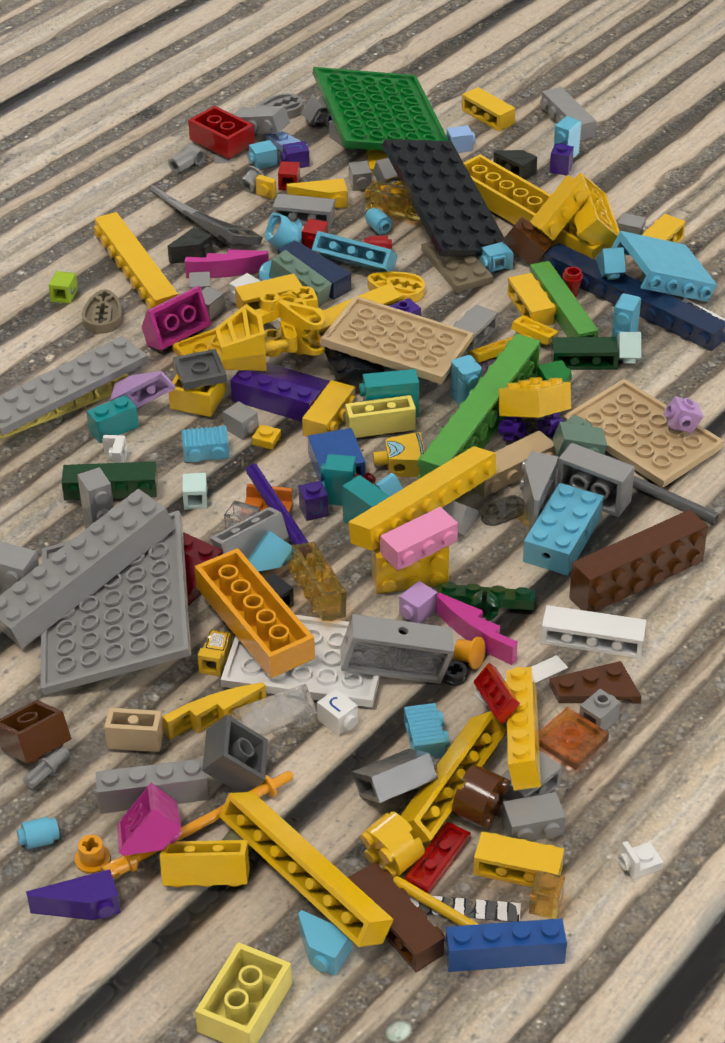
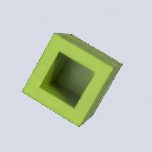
M56 271L49 283L51 302L71 304L78 290L76 273Z

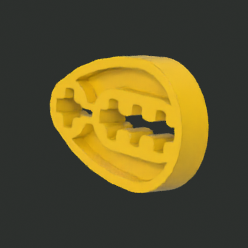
M391 271L372 273L367 278L370 291L390 284L403 295V300L410 298L413 302H418L425 295V281L416 274Z

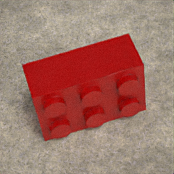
M213 106L188 120L190 140L228 159L249 148L250 144L255 143L254 124L217 106Z

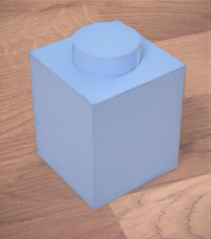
M468 125L447 128L446 136L449 141H452L458 153L473 150L475 134L471 132Z

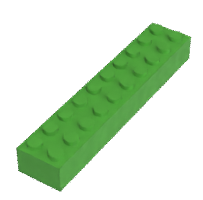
M516 334L511 341L507 342L505 349L502 353L498 354L493 365H489L487 373L480 377L477 386L470 390L467 399L460 403L457 412L450 416L447 425L440 429L437 438L430 442L427 451L420 455L417 463L418 467H420L418 479L473 446L481 449L486 447L498 431L501 420H506L507 416H499V389L507 387V383H518L519 380H529V378L537 377L540 340Z

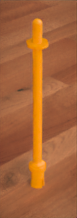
M286 771L272 779L265 775V781L248 792H254L259 798L266 794L273 798L277 796V788L290 782L294 775L291 771ZM224 805L181 827V834L176 841H180L221 819L219 816ZM161 850L125 856L121 854L119 858L100 866L101 871L110 869L112 877L115 879L128 871L131 873L136 871L139 862Z

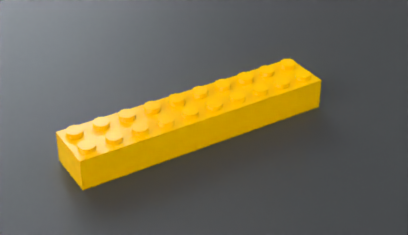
M481 154L463 162L488 209L514 225L521 217L531 221L551 196L548 192ZM573 217L554 241L549 239L553 242L551 247L560 243L596 260V256L602 249L611 248L613 245H591L586 240L582 241L576 234L577 228L572 222Z

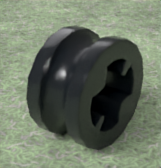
M450 661L444 675V681L451 686L464 684L467 673L465 664L460 661Z

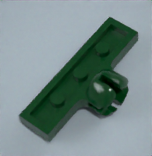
M453 582L437 583L436 592L482 610L483 617H486L487 621L493 620L498 615L500 608L534 610L535 590L525 587L508 589L499 585L481 587L478 584L456 585Z

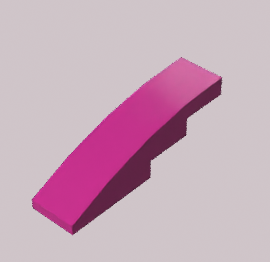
M228 249L227 254L207 253L206 258L186 257V278H189V273L210 272V278L258 273L260 267L269 261V252Z
M438 593L436 613L450 628H453L455 632L466 640L472 641L475 637H482L485 642L486 653L513 665L517 659L518 641L501 635L499 625L482 619V610Z

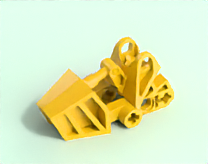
M309 286L295 288L280 296L275 292L263 293L260 296V309L254 310L246 304L215 328V335L220 345V351L217 353L224 370L267 371L266 356L277 357L282 352L315 356L325 352V347L320 345L321 335L319 334V329L325 325L322 309L318 308V299L314 289ZM281 318L279 330L267 329L264 331V324Z

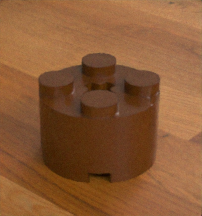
M472 765L462 778L466 782L462 790L457 789L455 793L452 813L478 827L489 830L495 816L501 817L503 798L510 788L511 780L485 768Z

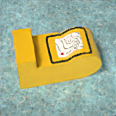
M210 630L207 642H205L203 648H200L198 653L199 673L222 676L231 650L232 633ZM209 661L216 662V667L210 668L206 664Z

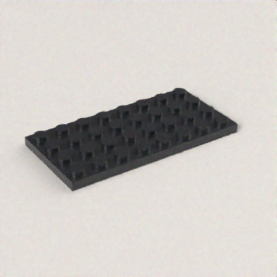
M384 139L382 146L439 256H481L482 247L502 242L504 236L452 141Z

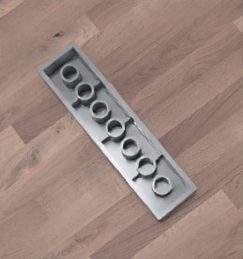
M140 489L131 493L126 499L113 507L104 516L92 523L87 529L0 595V630L23 649L173 531L175 526L167 509Z

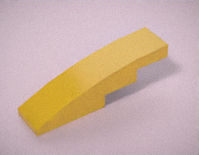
M261 682L235 687L185 704L162 716L164 734L169 740L190 728L198 734L227 714L238 720L267 703L266 685Z

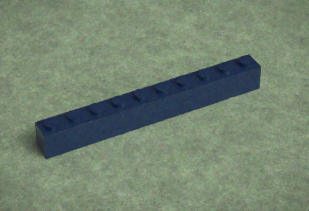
M558 243L544 253V262L550 261L562 279L566 268L572 266L580 268L583 279L579 288L614 305H616L623 293L638 296L641 298L639 317L709 351H712L725 341V321L666 293L641 289L640 286L643 282L626 274L620 276V279L608 280L607 277H601L596 260L563 244Z

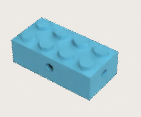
M559 483L524 540L523 562L568 576L572 569V562L578 559L602 517L604 496Z

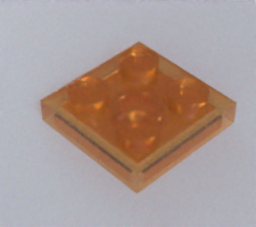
M566 707L539 731V747L576 770L608 741L609 733L569 707Z

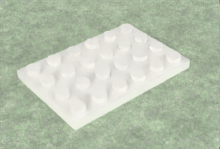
M296 615L314 636L315 659L270 679L235 636L221 677V687L235 688L263 682L266 685V693L321 700L337 689L358 706L373 708L381 676L341 671L340 647L349 622Z

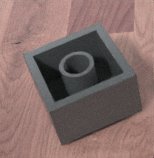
M227 714L206 730L202 771L237 792H248L265 781L268 739Z

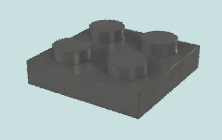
M216 349L173 357V363L184 390L227 382V374Z

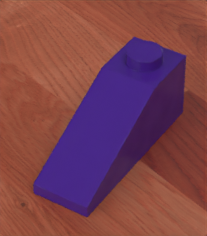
M110 869L26 891L30 913L96 920L121 913L118 893Z

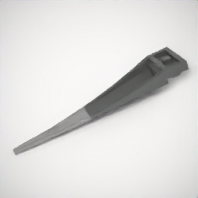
M151 185L150 190L229 248L239 243L246 246L261 244L263 237L252 229L234 225L197 211Z

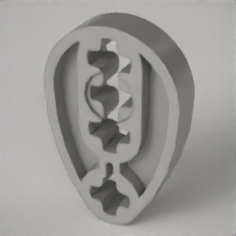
M282 93L265 99L256 107L285 106L288 118L291 119L301 114L303 100L298 95Z

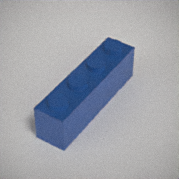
M562 918L446 927L445 950L448 972L565 964L567 940Z

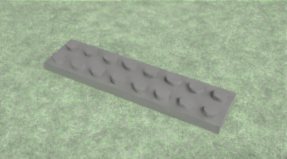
M121 336L0 396V434L3 436L148 363V355Z

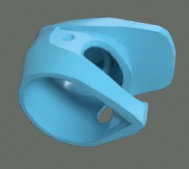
M273 212L270 215L265 231V239L277 250L294 240L300 243L302 222L298 219L293 223L288 217ZM281 220L280 226L273 236V229L277 222Z

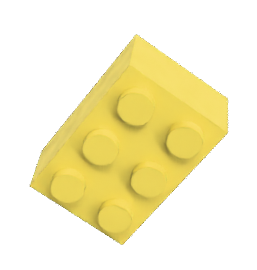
M238 942L195 1010L197 1032L223 1043H258L292 985L291 963Z

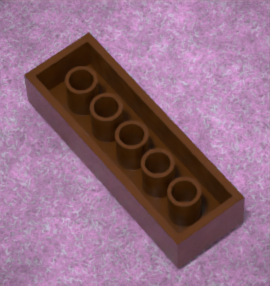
M689 509L572 562L570 600L580 610L600 611L610 604L619 602L625 597L638 593L670 576L703 562L708 525Z

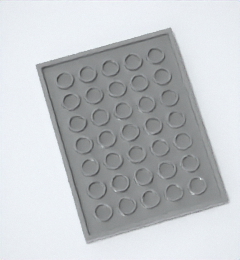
M179 511L169 513L175 526L173 531L41 634L40 689L44 695L191 656L183 524ZM70 541L42 548V563Z

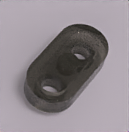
M510 495L486 504L481 508V521L485 525L496 526L520 517L524 514L525 502L519 496Z

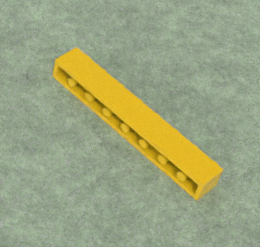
M117 212L94 218L95 226H93L95 237L101 240L103 248H107L109 256L114 258L117 267L123 270L125 278H128L132 288L138 291L140 299H144L148 310L178 296L176 290Z
M473 446L348 522L350 543L374 551L380 547L381 535L434 509L446 506L497 474L495 452Z
M254 792L228 794L219 816L241 838L248 840V844L358 947L383 944L394 920Z

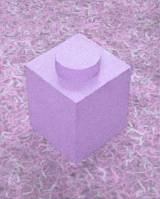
M418 581L399 596V614L411 622H423L436 611L438 592Z

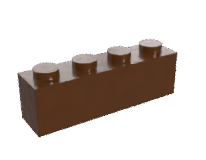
M374 862L348 877L394 919L386 939L415 972H418L444 955L445 936L438 926L434 927L431 924L424 910L412 903L405 889L399 888L393 882L391 874L386 869L383 870Z

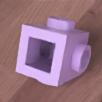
M674 396L663 412L670 428L693 433L704 417L697 402L689 398Z

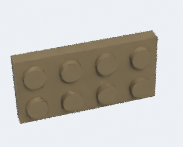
M432 241L421 244V251L456 293L493 283V276L476 256H439Z

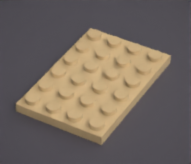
M355 296L321 337L320 345L353 357L368 360L371 363L389 367L393 370L416 369L418 377L433 383L442 384L451 372V361L463 355L472 342L474 333Z
M625 379L563 416V420L566 421L576 414L592 423V427L603 428L607 442L605 451L620 461L635 466L637 472L662 488L723 449L725 442L700 425L695 428L693 433L670 428L663 414L667 405Z

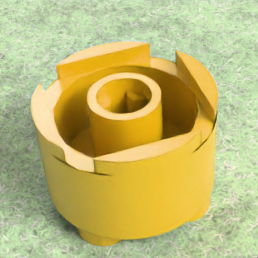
M393 811L381 816L360 835V839L366 847L363 853L371 864L378 862L383 870L386 869L391 874L392 879L397 875L400 876L424 855L425 850L420 838L417 837L414 840L409 833L413 830L411 825Z

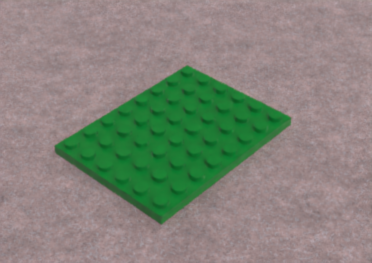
M313 67L312 74L344 148L385 151L382 146L384 139L449 141L416 75Z

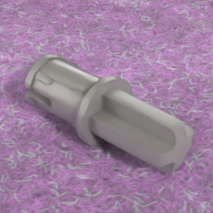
M62 746L59 749L58 747L44 758L41 757L38 760V765L23 778L24 783L32 789L48 775L53 776L55 770L70 757L67 748Z

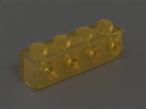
M372 180L365 189V209L379 208L385 214L393 217L421 222L403 186Z
M315 541L292 545L291 559L288 561L289 571L295 575L297 584L304 590L305 598L310 600L313 611L317 612L322 621H334L346 617L347 592Z

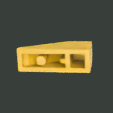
M344 178L287 184V195L335 199V208L348 207V191Z

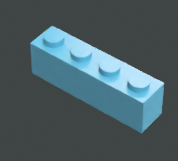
M317 231L312 247L313 251L325 258L379 272L393 271L398 257L391 249Z

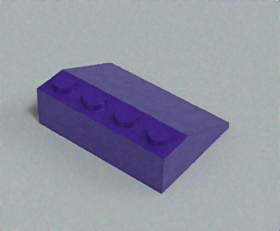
M266 362L267 371L239 370L230 380L231 398L233 402L239 401L244 405L302 422L303 416L330 381Z

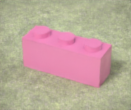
M441 507L434 509L381 535L380 554L396 570H400L457 542L458 522Z

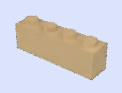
M537 431L496 451L497 474L474 487V489L483 497H486L524 477V473H521L522 463L524 459H528L531 451L556 456L553 441L541 431Z

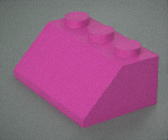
M196 286L147 310L142 324V331L148 347L163 350L211 325L201 287Z
M150 782L117 823L119 853L125 856L164 850L169 843H175L181 834L177 801Z

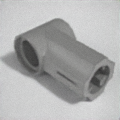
M188 143L183 147L181 153L168 160V164L172 172L178 174L193 164L202 165L206 160L207 154L204 149Z

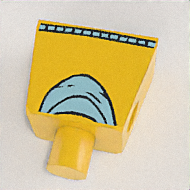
M416 432L387 438L385 440V451L373 452L374 466L387 465L388 473H393L396 477H418L420 473V467L417 465L418 459L422 453H425L421 433Z

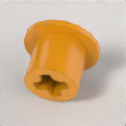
M475 637L472 641L457 640L454 646V659L469 663L472 669L480 668L485 657V642L483 638Z
M86 835L78 842V851L75 854L74 860L75 865L81 872L87 874L101 872L100 866L110 862L111 854L108 848L103 845V841L99 836Z

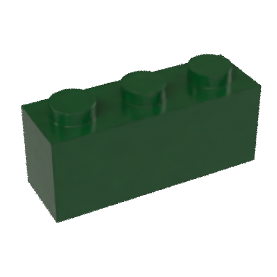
M552 337V362L562 360L570 370H617L619 350L616 337Z

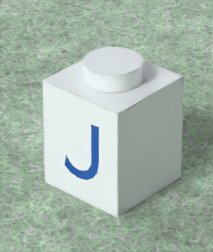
M335 689L317 702V717L327 728L336 735L341 736L347 730L353 729L358 723V705Z

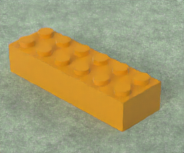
M238 548L195 566L196 588L270 679L315 659L314 636Z

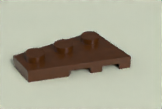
M621 661L553 677L549 681V686L558 703H583L599 689H602L609 695H613L617 700H631V704H641L642 696Z

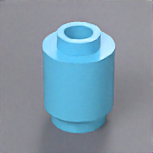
M371 208L365 215L366 223L378 234L383 235L390 231L393 224L392 219L381 209Z
M46 816L21 822V828L17 829L20 846L25 845L26 849L29 850L53 844L54 840L60 839L55 817L49 819Z

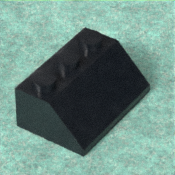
M325 347L326 357L337 382L354 386L355 392L359 391V384L363 383V374L385 372L380 364L371 363L368 360Z

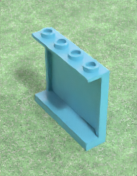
M620 231L611 247H624V254L632 256L644 272L646 277L640 286L641 289L708 302L717 287L716 282L685 244Z

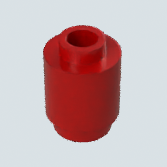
M388 235L364 238V243L392 250V239H388Z

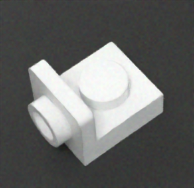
M104 435L102 438L104 453L109 455V461L124 463L128 454L125 436Z
M628 841L621 843V850L618 855L619 864L624 871L627 870L633 880L663 869L664 862L650 842L633 848Z

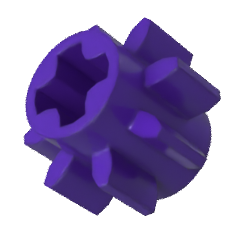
M560 413L544 416V419H538V431L553 439L559 422H565V420L559 417Z
M507 416V420H501L499 423V434L503 436L505 441L514 443L519 440L518 438H523L526 434L527 427L526 423L522 421V417Z

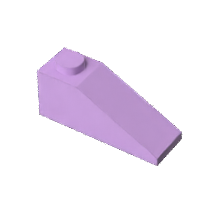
M162 371L131 375L114 385L110 401L126 395L139 408L174 390L176 386Z

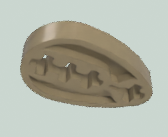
M100 290L89 298L82 311L84 328L93 333H109L121 326V304L112 291ZM104 312V321L100 323L101 313Z

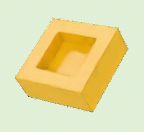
M259 174L256 177V195L274 199L277 196L276 179Z
M260 424L252 436V445L273 450L281 438V429Z

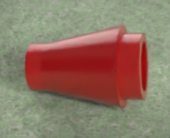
M572 266L565 269L563 281L576 298L583 274L580 268Z

